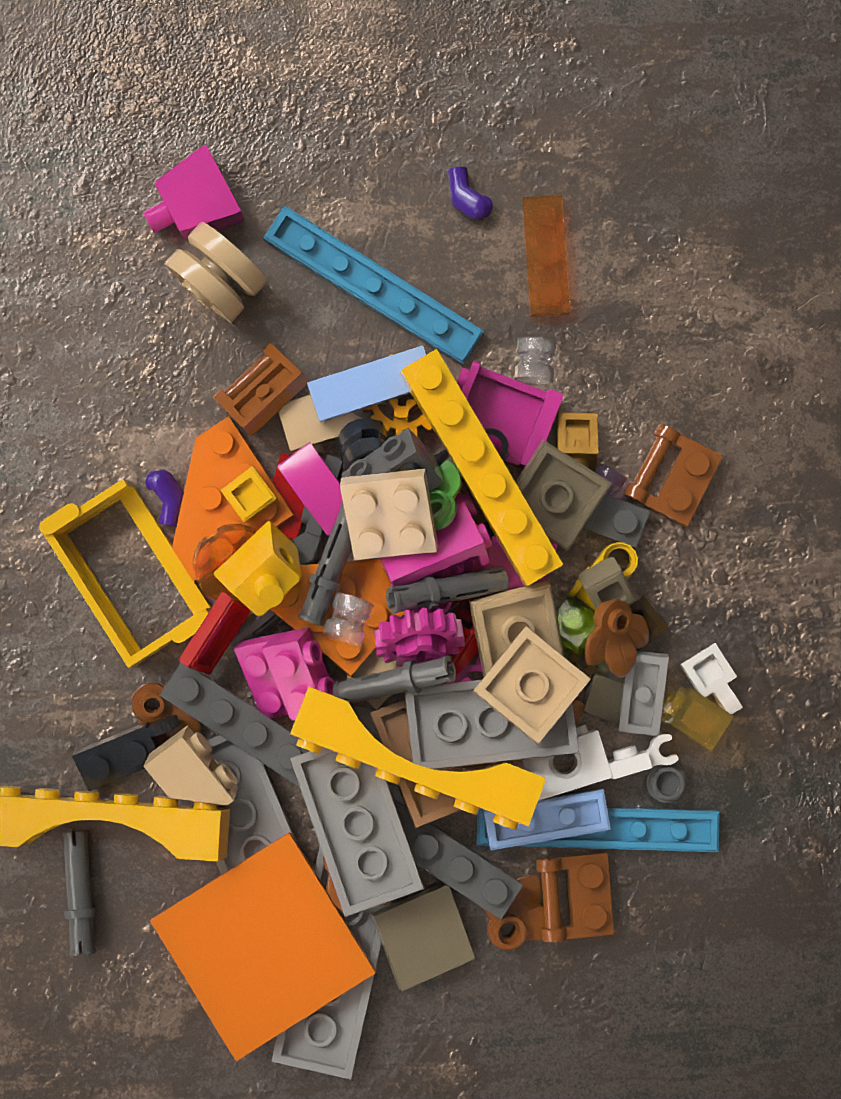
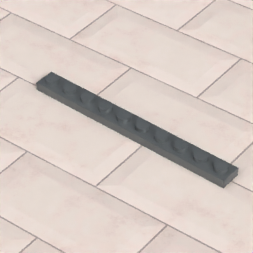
M180 663L160 693V696L300 787L290 758L306 753L309 750L296 745L299 737L291 735L289 729L202 672L190 669L183 663ZM393 798L415 863L494 916L502 919L523 887V883L432 823L415 829L406 806Z

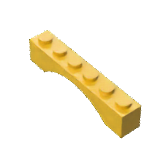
M436 349L401 369L400 376L465 480L522 584L528 586L562 566L563 563L439 351Z
M312 687L307 689L290 733L299 737L296 745L317 754H320L322 747L338 752L335 761L358 770L361 762L377 768L374 775L397 785L401 777L416 783L415 792L436 800L440 792L456 798L454 807L477 815L479 808L495 813L493 822L513 830H517L519 823L529 826L546 778L508 763L465 772L440 771L416 765L394 754L377 741L359 721L348 701Z
M0 786V846L20 847L30 844L46 832L68 822L76 820H103L121 823L144 832L161 843L177 859L218 862L227 858L230 808H220L218 804L194 801L193 806L178 805V799L167 796H155L153 803L138 802L139 795L114 794V800L99 799V792L75 791L74 798L60 797L59 789L47 788L35 789V795L21 794V787Z

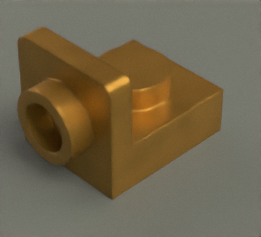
M557 413V449L595 473L598 460V414Z

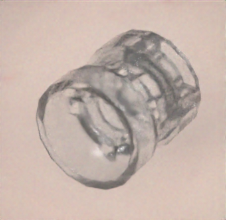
M536 337L518 338L516 352L520 356V362L515 366L514 380L534 384L553 383L554 369L550 364L551 358L556 354L557 342Z
M336 593L332 602L334 612L332 618L326 620L323 634L347 644L362 646L365 637L363 627L365 621L371 619L374 605L352 595Z

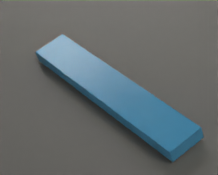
M285 205L263 237V240L434 349H437L461 366H464L484 334V330Z
M607 807L611 830L519 845L522 847L719 852V811ZM479 808L477 813L476 844L489 846L484 811L482 808Z

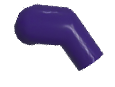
M450 168L448 170L451 202L454 208L469 218L479 219L480 217H488L492 212L493 203L488 196H482L469 188L467 168Z
M164 469L153 470L147 474L145 484L147 489L153 490L163 502L158 523L177 527L184 491L170 472Z

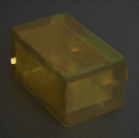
M680 687L676 692L671 690L663 700L661 722L696 746L709 751L713 750L734 718L729 712L692 688Z

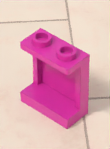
M473 361L470 370L462 368L457 384L483 428L497 429L508 439L510 450L504 463L524 469L542 439L544 441L547 440L564 394L551 389L548 392L485 369L481 367V363ZM490 436L492 444L500 455L503 447L501 440Z
M458 492L454 499L457 505V513L454 520L448 526L436 530L437 552L380 557L392 586L410 584L474 556L478 557L482 566L490 563L486 548L491 547L492 543L484 524L476 526L472 518L477 516V512L468 493L461 495Z

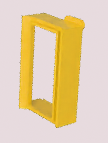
M121 479L80 507L72 503L67 504L41 521L39 525L41 533L49 542L128 668L138 666L172 642L182 643L193 636L212 608L197 582L191 579L173 551L172 543L132 481ZM120 500L194 614L143 649L139 646L69 533Z

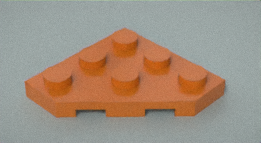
M229 416L195 438L172 549L194 582H198L222 566L268 521L279 527L295 516ZM253 466L277 496L278 500L246 524L220 490Z
M370 559L346 562L338 583L341 585L339 593H334L323 626L301 619L298 615L312 583L308 580L311 574L315 575L319 564L300 565L301 578L299 582L284 595L279 605L271 607L270 610L294 630L310 627L314 640L321 647L322 654L352 677L376 649L374 630L379 629V623L390 622L391 615L402 617L405 611L394 614L388 608L386 591L392 585L381 560Z

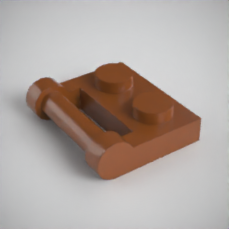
M269 343L262 350L264 354L225 391L220 389L213 396L220 406L250 436L254 435L310 382L272 343Z
M658 424L653 434L656 439L633 484L629 483L623 495L683 527H688L723 455L680 434L667 425ZM671 445L680 451L657 497L649 494L647 490Z
M595 852L536 859L537 872H541L545 917V927L541 928L543 942H560L566 939L614 935L608 853ZM566 870L570 924L561 925L557 871Z

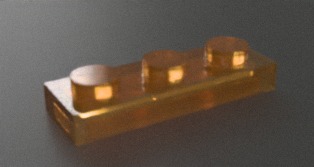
M562 195L522 197L530 317L569 315L570 302Z

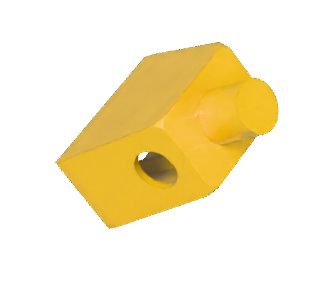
M268 521L214 572V575L235 597L260 617L271 607L279 605L284 595L299 582L301 569L298 548L273 523Z

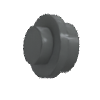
M661 764L654 766L649 771L646 786L650 795L657 801L672 803L684 795L687 788V778L679 766L675 764Z

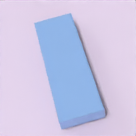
M423 345L308 382L307 385L319 422L331 420L411 394L400 376V371L426 355Z
M603 788L539 800L529 826L519 823L517 830L493 822L495 813L483 809L490 850L611 830Z

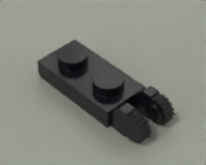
M177 714L167 716L150 724L147 721L76 750L72 758L88 791L145 769L143 766L149 754L159 747L155 736L170 732L179 726L180 721Z

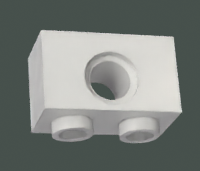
M586 724L576 726L579 753L573 754L574 765L566 772L555 770L553 766L554 756L521 760L526 771L546 778L539 800L613 777L598 730H588Z

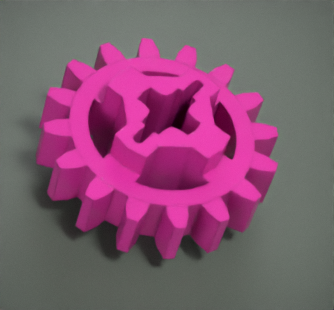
M427 608L413 609V611L405 610V616L391 615L390 622H380L379 629L374 630L377 656L384 657L385 663L396 661L397 667H401L404 662L412 660L422 663L442 658L448 654H458L459 647L465 645L462 620L456 619L455 613L444 615L443 609H438L433 613H428Z

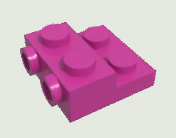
M310 627L240 641L234 647L258 709L270 718L289 715L290 720H296L308 687L333 695V685L335 682L328 675L322 660L321 647L314 640Z

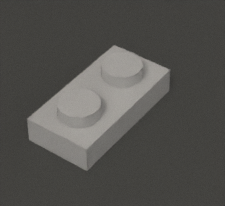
M637 651V658L633 668L624 676L618 723L619 732L659 736L669 661L668 654Z

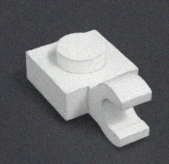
M716 643L680 664L695 690L705 697L712 693L718 706L723 708L721 710L725 716H730L743 708L727 684L737 676Z
M670 734L655 736L651 740L649 748L645 751L637 752L635 745L613 751L614 759L608 760L613 776L612 779L647 770L656 765H671L677 762L679 759L676 754L663 757L659 752V746L663 742L672 740V736Z

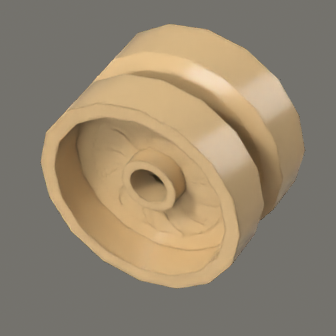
M200 222L188 235L190 246L202 260L200 261L187 250L176 249L164 265L181 282V286L206 308L212 309L227 322L232 323L242 312L244 305L242 299L230 286L233 285L246 295L256 296L268 280L261 270L235 245L205 222Z

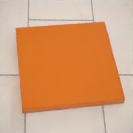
M288 832L150 920L235 1061H238L376 973L371 961L338 908L332 903L324 885L291 832Z

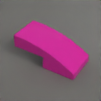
M309 442L277 466L328 536L334 527L343 501L340 482L312 443Z

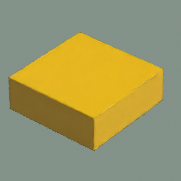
M253 466L220 490L246 524L278 500L277 496Z

